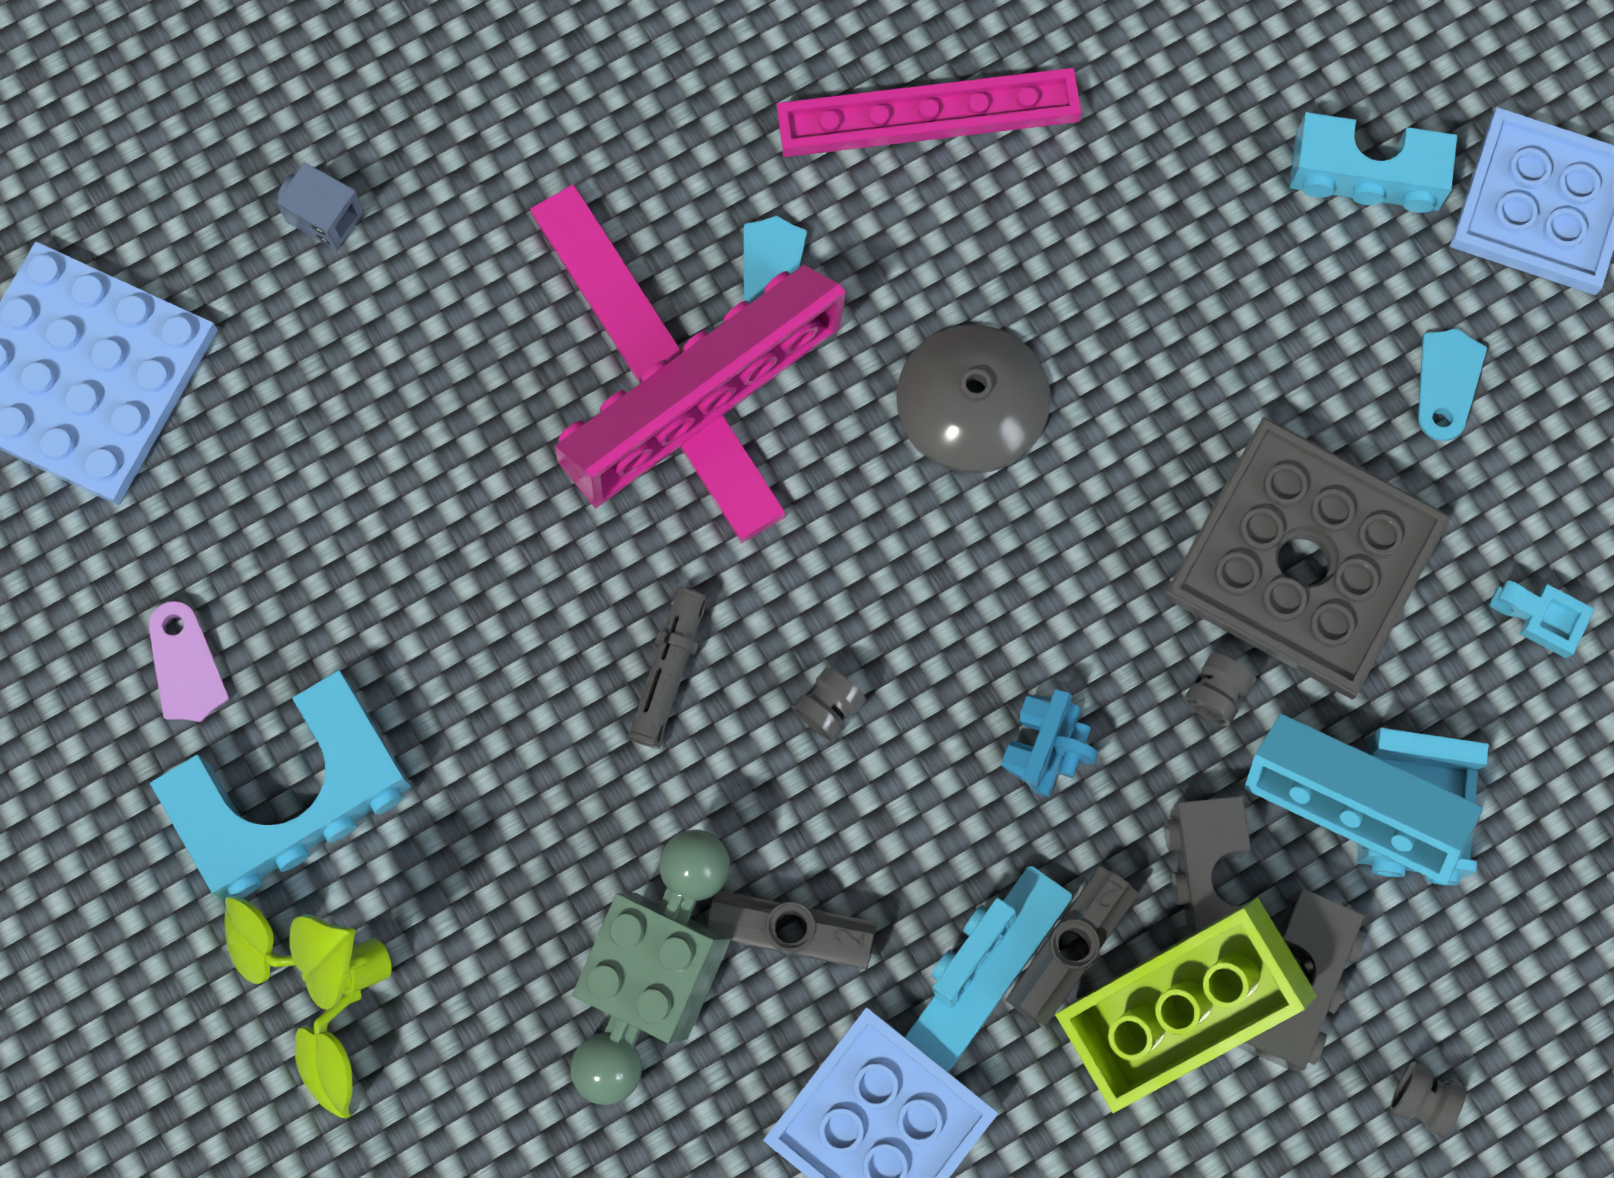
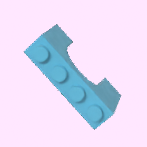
M339 670L292 698L319 743L325 760V777L321 791L314 803L298 817L277 825H260L244 820L233 805L212 766L199 755H195L150 782L151 787L212 894L224 900L226 897L233 895L241 898L250 895L261 887L262 882L260 879L277 868L284 872L298 866L309 857L308 849L325 839L328 843H333L344 838L356 829V820L371 811L378 815L392 809L403 800L401 793L411 788L410 783L350 682Z

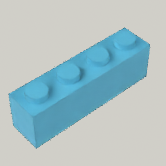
M1281 713L1255 753L1244 787L1245 790L1446 886L1470 841L1483 811V807L1459 795L1453 794Z

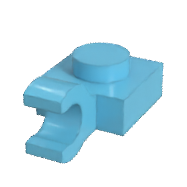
M1510 580L1505 582L1503 588L1500 586L1496 588L1489 603L1491 608L1502 614L1524 619L1525 622L1519 632L1520 635L1564 658L1574 655L1595 610L1548 584L1540 588L1538 594L1535 595L1523 586Z

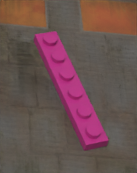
M1074 68L777 103V117L783 157L1080 122L1082 114Z

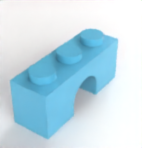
M1305 113L1295 137L1290 189L1303 190L1306 195L1316 198H1324L1331 195L1349 197L1363 205H1377L1380 203L1402 205L1406 210L1415 213L1440 210L1452 190L1457 135L1407 127L1395 148L1394 158L1377 161L1366 157L1358 149L1354 138L1355 119Z

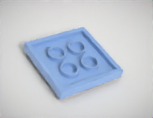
M1496 107L1491 115L1449 247L1589 294L1597 295L1603 287L1614 251V145Z
M866 1007L763 1141L808 1178H949L998 1115V1112Z

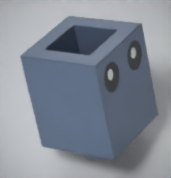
M306 162L302 164L296 175L291 174L285 179L279 190L278 201L276 202L288 224L338 251L364 212V208L354 189Z

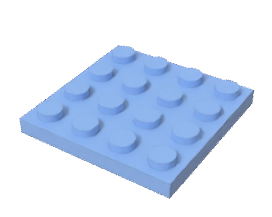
M35 241L0 301V450L119 506L216 335L217 327L211 321Z

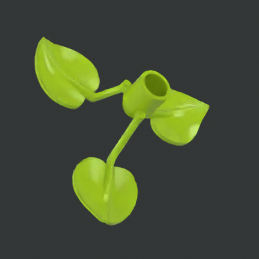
M235 895L226 897L225 938L230 957L238 972L247 981L253 984H260L269 979L270 965L272 967L296 965L302 972V980L306 982L310 997L317 1006L326 1010L315 1020L314 1029L304 1026L297 1030L295 1037L296 1064L304 1085L321 1106L338 1117H351L352 1115L349 1113L353 1090L351 1064L340 1041L332 1033L327 1032V1026L349 1004L361 1000V989L387 980L390 977L392 970L391 960L385 946L376 938L353 945L355 929L334 925L316 916L306 914L295 918L291 924L289 939L291 955L280 956L272 951L274 936L263 914L253 904Z

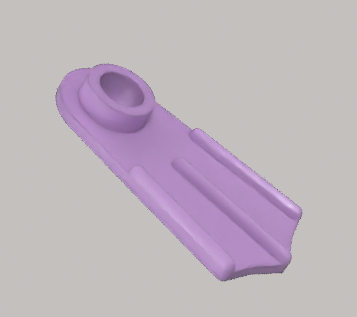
M167 602L156 608L149 620V633L163 717L166 720L203 722L215 709L228 702L229 696L197 616L189 606L181 602ZM176 617L181 618L184 624L182 631L177 635H168L166 632L168 621Z

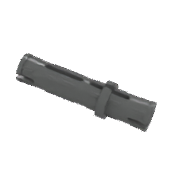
M677 588L665 629L658 632L655 643L659 647L639 703L635 720L627 739L654 749H660L664 730L689 656H694L698 644L694 641L706 605L709 602V598H706L703 594L684 588Z

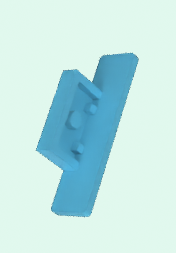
M1029 866L1003 901L996 898L989 909L983 905L979 906L963 930L969 936L957 954L949 949L934 968L931 977L937 980L932 987L935 996L905 1038L943 1069L950 1072L1071 903L1072 894L1036 868Z

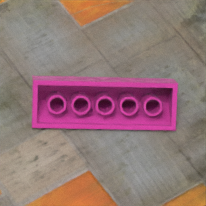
M805 265L798 268L792 274L788 271L778 274L766 285L763 295L752 303H749L747 300L738 303L725 315V322L709 333L707 330H703L694 335L684 345V352L668 363L666 360L657 362L644 373L642 383L628 393L625 390L614 393L601 405V412L587 423L580 420L566 428L558 438L559 443L555 445L557 462L595 509L719 417L840 329L846 293L841 285Z

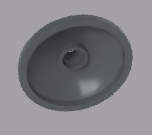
M960 325L932 335L912 352L899 377L896 403L898 417L907 438L923 456L943 468L961 473L977 474L1005 468L1021 459L1031 450L1045 428L1051 397L1048 378L1043 366L1036 355L1022 341L994 327ZM970 381H979L984 385L985 390L981 393H972L967 389L966 384Z

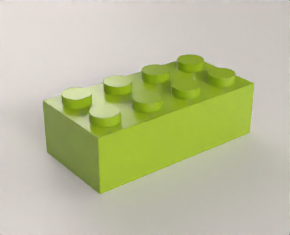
M1257 897L1077 998L1055 1015L1111 1112L1115 1113L1302 1012L1317 997V994Z

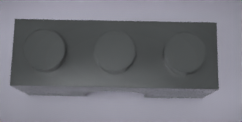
M1243 796L1181 802L1170 811L1171 818L1164 820L1168 851L1176 850L1179 872L1172 873L1173 896L1176 905L1184 904L1187 925L1181 926L1179 929L1180 940L1241 907L1230 905L1219 898L1212 886L1211 875L1216 862L1225 859L1242 858L1251 850Z
M1301 889L1292 895L1278 931L1291 953L1302 963L1305 976L1317 997L1302 1012L1237 1047L1293 1072L1304 1070L1307 1063L1313 1065L1317 1063L1327 1039V1034L1320 1032L1327 1012L1334 1014L1337 1011L1346 991L1347 984L1340 981L1347 961L1354 963L1357 960L1365 942L1366 933L1359 930L1365 915L1305 889Z

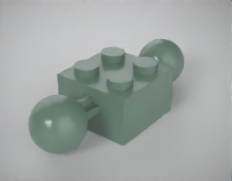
M703 830L683 831L671 838L665 845L660 856L659 870L667 889L660 904L638 893L615 894L571 995L611 1015L604 1033L591 1036L582 1042L575 1051L571 1061L572 1082L579 1094L592 1103L598 1105L617 1104L634 1092L639 1084L642 1073L641 1059L634 1047L641 1030L668 1044L689 1038L732 938L690 919L696 902L710 898L719 892L726 883L730 872V858L726 847L716 836Z

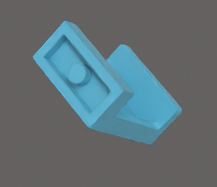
M1380 728L1368 738L1367 754L1475 803L1478 770L1487 765L1489 744ZM1473 834L1447 884L1449 886L1459 885L1460 879H1465L1477 872V861L1471 860ZM1358 844L1356 863L1372 865L1373 874L1386 877H1405V870L1417 872ZM1426 876V881H1427V882L1433 883V884L1444 885V884H1442V883H1440V882H1438V881H1436V880H1434V879L1429 878V877Z

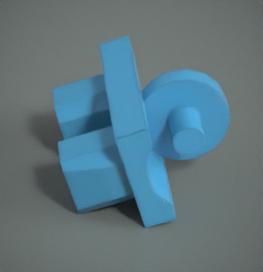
M1055 689L1052 698L1029 694L1026 696L1020 712V722L1024 727L1039 731L1035 745L1032 747L1011 741L1002 760V766L1008 773L1025 781L1034 793L1049 798L1058 773L1073 778L1079 762L1095 764L1098 756V751L1086 744L1091 727L1078 723L1082 709L1071 702L1072 695L1070 693Z

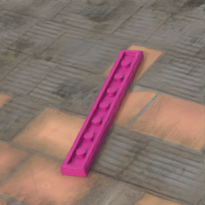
M574 184L530 208L533 219L639 384L643 382L642 376L654 364L661 360H666L669 363L682 354ZM723 415L680 447L741 544L785 518V511Z

